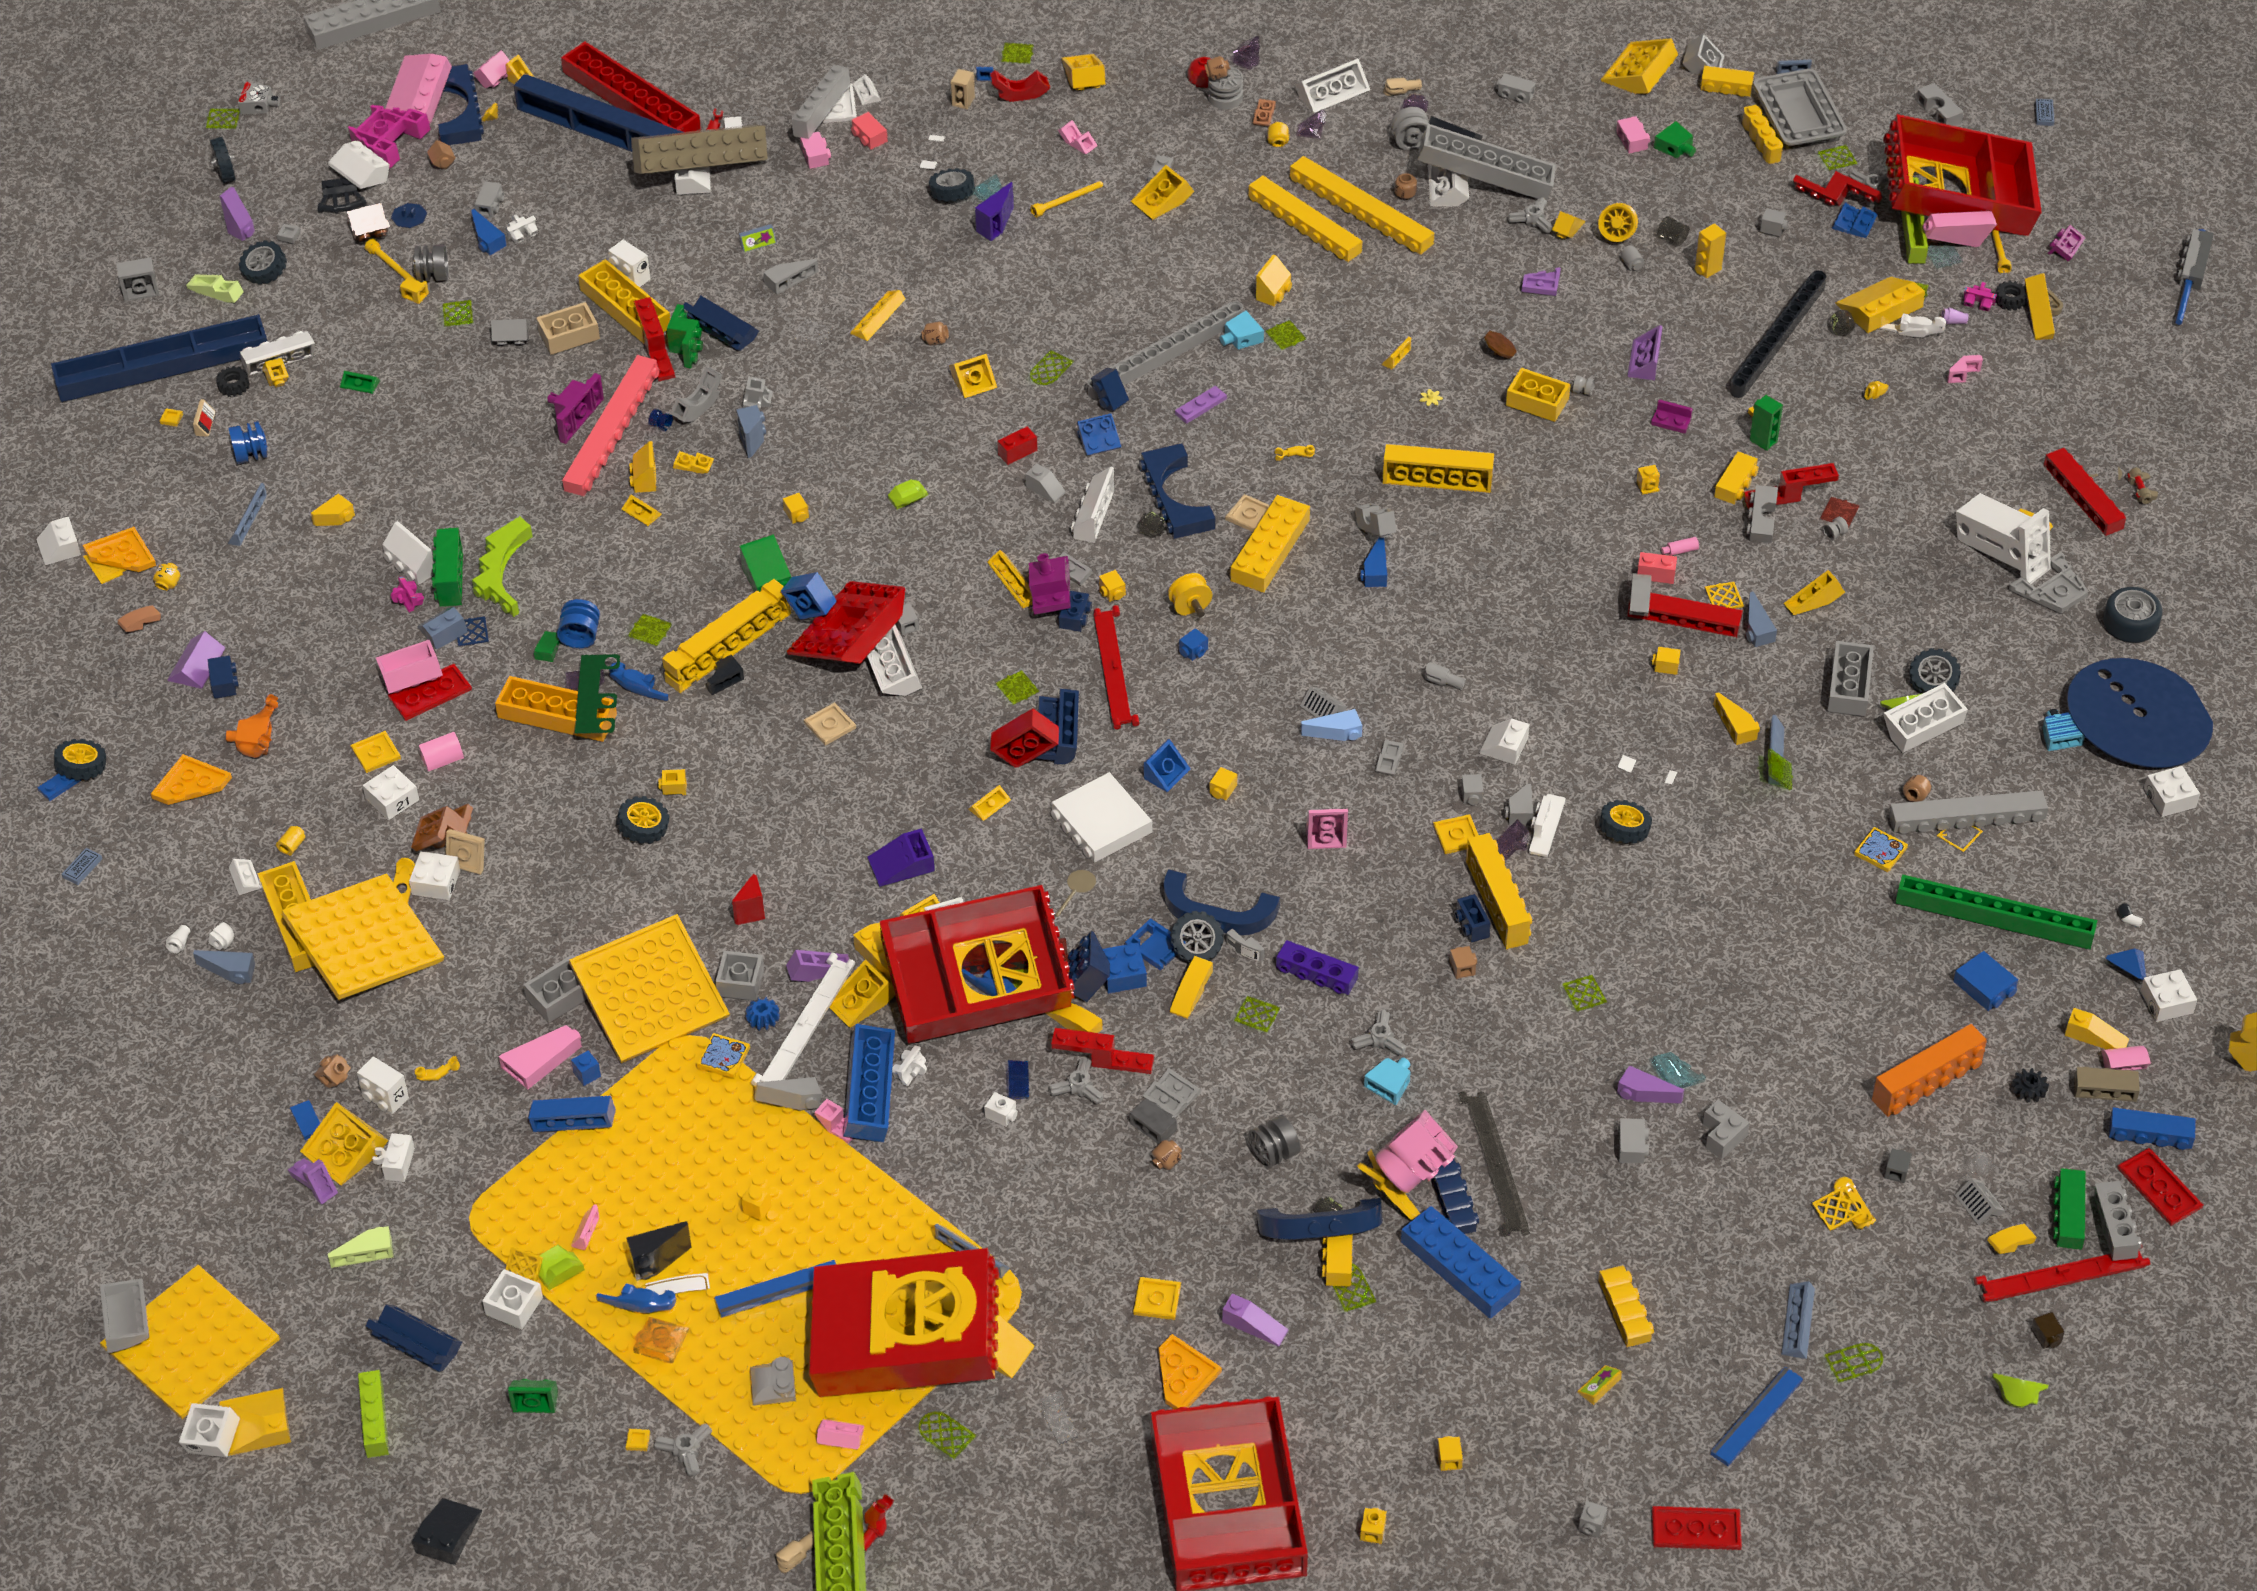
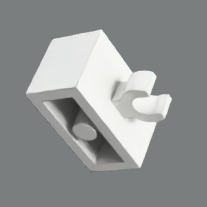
M391 1133L386 1151L381 1147L375 1148L376 1155L381 1156L373 1157L372 1160L376 1165L382 1164L385 1180L405 1182L415 1149L412 1136Z

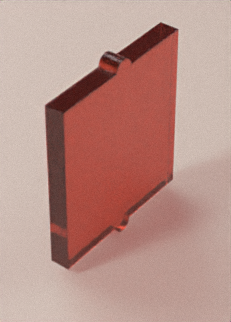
M1831 497L1820 519L1832 522L1833 519L1840 516L1847 522L1849 528L1860 506L1847 502V500Z

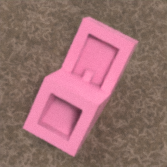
M1073 120L1058 130L1067 144L1084 154L1089 153L1097 146L1090 133L1081 134Z
M1982 355L1963 356L1949 369L1948 383L1966 382L1967 372L1981 371Z
M826 1099L814 1112L815 1116L828 1132L849 1144L853 1138L844 1136L845 1118L843 1116V1108Z

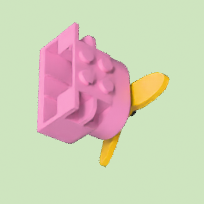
M1424 1110L1379 1150L1376 1157L1371 1149L1367 1152L1373 1169L1361 1162L1356 1166L1374 1180L1371 1186L1377 1193L1383 1190L1408 1218L1414 1220L1420 1215V1212L1405 1193H1409L1423 1180H1431L1438 1173V1168L1441 1165L1446 1167L1455 1157L1453 1154L1458 1146L1431 1115Z

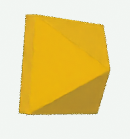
M493 103L486 110L482 117L483 122L498 119L497 103Z

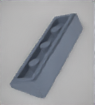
M261 483L255 491L228 544L241 546L267 496L264 483Z
M1773 715L1770 725L1769 752L1776 757H1769L1779 759L1777 762H1780V760L1783 762L1784 726L1777 716ZM1783 763L1770 767V770L1768 768L1769 784L1782 785L1775 776L1777 773L1783 774V771H1780L1783 769Z
M936 1223V1238L954 1250L980 1249L950 1229ZM994 1258L995 1267L999 1269V1278H1002L1010 1267Z
M1809 1281L1790 1284L1782 1355L1807 1359L1815 1288Z

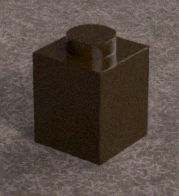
M2053 1312L2033 1319L2031 1330L2043 1349L2047 1347L2055 1348L2061 1344L2065 1331Z

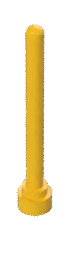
M1098 181L1045 204H1033L1030 206L1031 213L1033 215L1037 214L1035 217L1038 218L1048 209L1103 187V183Z
M1993 229L1991 232L1999 258L1997 263L1998 272L2004 273L2003 271H2005V273H2009L2012 270L2011 262L2005 257L1999 231Z
M370 239L366 242V251L379 256L405 280L407 278L416 280L383 252L380 244L375 239Z

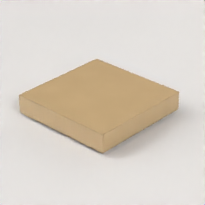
M1244 494L1226 515L1225 520L1254 532L1270 505Z
M835 702L804 719V724L825 746L856 729V724Z
M449 829L446 832L445 855L458 857L460 869L481 875L484 869L485 839Z

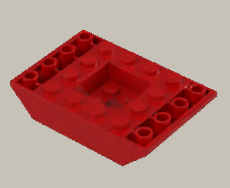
M849 581L835 595L837 601L828 613L816 617L811 625L803 631L802 635L792 643V646L786 651L787 654L861 663L902 617L905 587Z

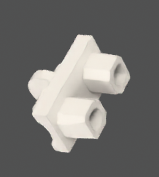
M513 215L512 222L508 223L509 227L507 228L506 238L508 240L512 239L517 244L524 240L522 235L524 232H527L529 237L537 235L538 229L535 225V217L531 216L525 219L524 216L519 218L517 215Z
M914 1046L911 1051L904 1050L901 1055L903 1063L901 1065L894 1064L892 1068L893 1076L899 1078L902 1084L908 1086L917 1074L923 1075L926 1073V1059L921 1054L920 1047Z

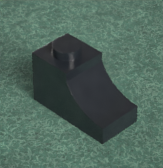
M732 655L715 662L716 672L707 679L708 691L711 695H714L744 680L743 668Z

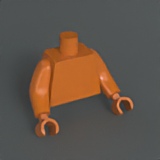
M269 694L265 700L266 705L259 713L238 721L237 730L226 731V741L235 742L237 751L245 756L258 758L261 755H267L269 743L272 740L270 738L272 732L270 717L274 708L278 707V697Z

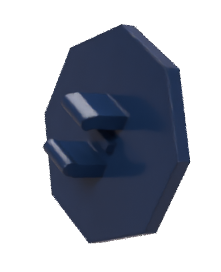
M406 203L394 209L391 219L398 227L412 228L424 223L428 213L420 204Z

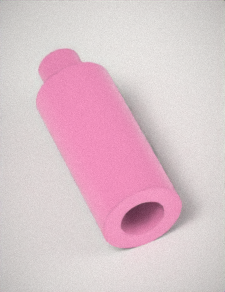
M1696 537L1667 543L1666 547H1662L1661 552L1663 555L1669 553L1670 556L1698 550L1699 543Z

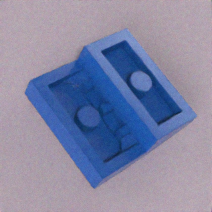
M1844 203L1832 229L1866 238L1878 214L1864 206L1859 210Z

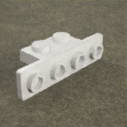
M1547 794V796H1543L1542 803L1538 802L1536 814L1538 815L1533 817L1531 828H1534V835L1529 848L1530 854L1548 857L1565 804L1564 797Z

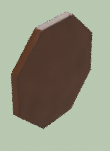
M1489 330L1484 336L1488 347L1495 351L1494 355L1512 358L1517 351L1513 343L1501 333Z

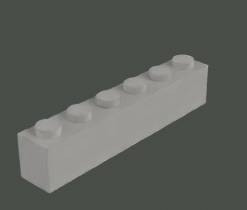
M833 65L793 116L791 121L795 137L809 139L851 85L848 67Z

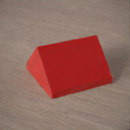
M752 874L732 900L734 921L737 925L765 919L763 896L757 875Z

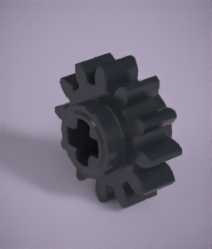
M2023 1068L2021 1074L2015 1073V1078L2012 1081L2013 1093H2020L2019 1099L2027 1097V1102H2030L2031 1098L2038 1102L2040 1097L2045 1098L2048 1091L2047 1077H2041V1071L2034 1073V1069L2031 1068L2027 1072Z

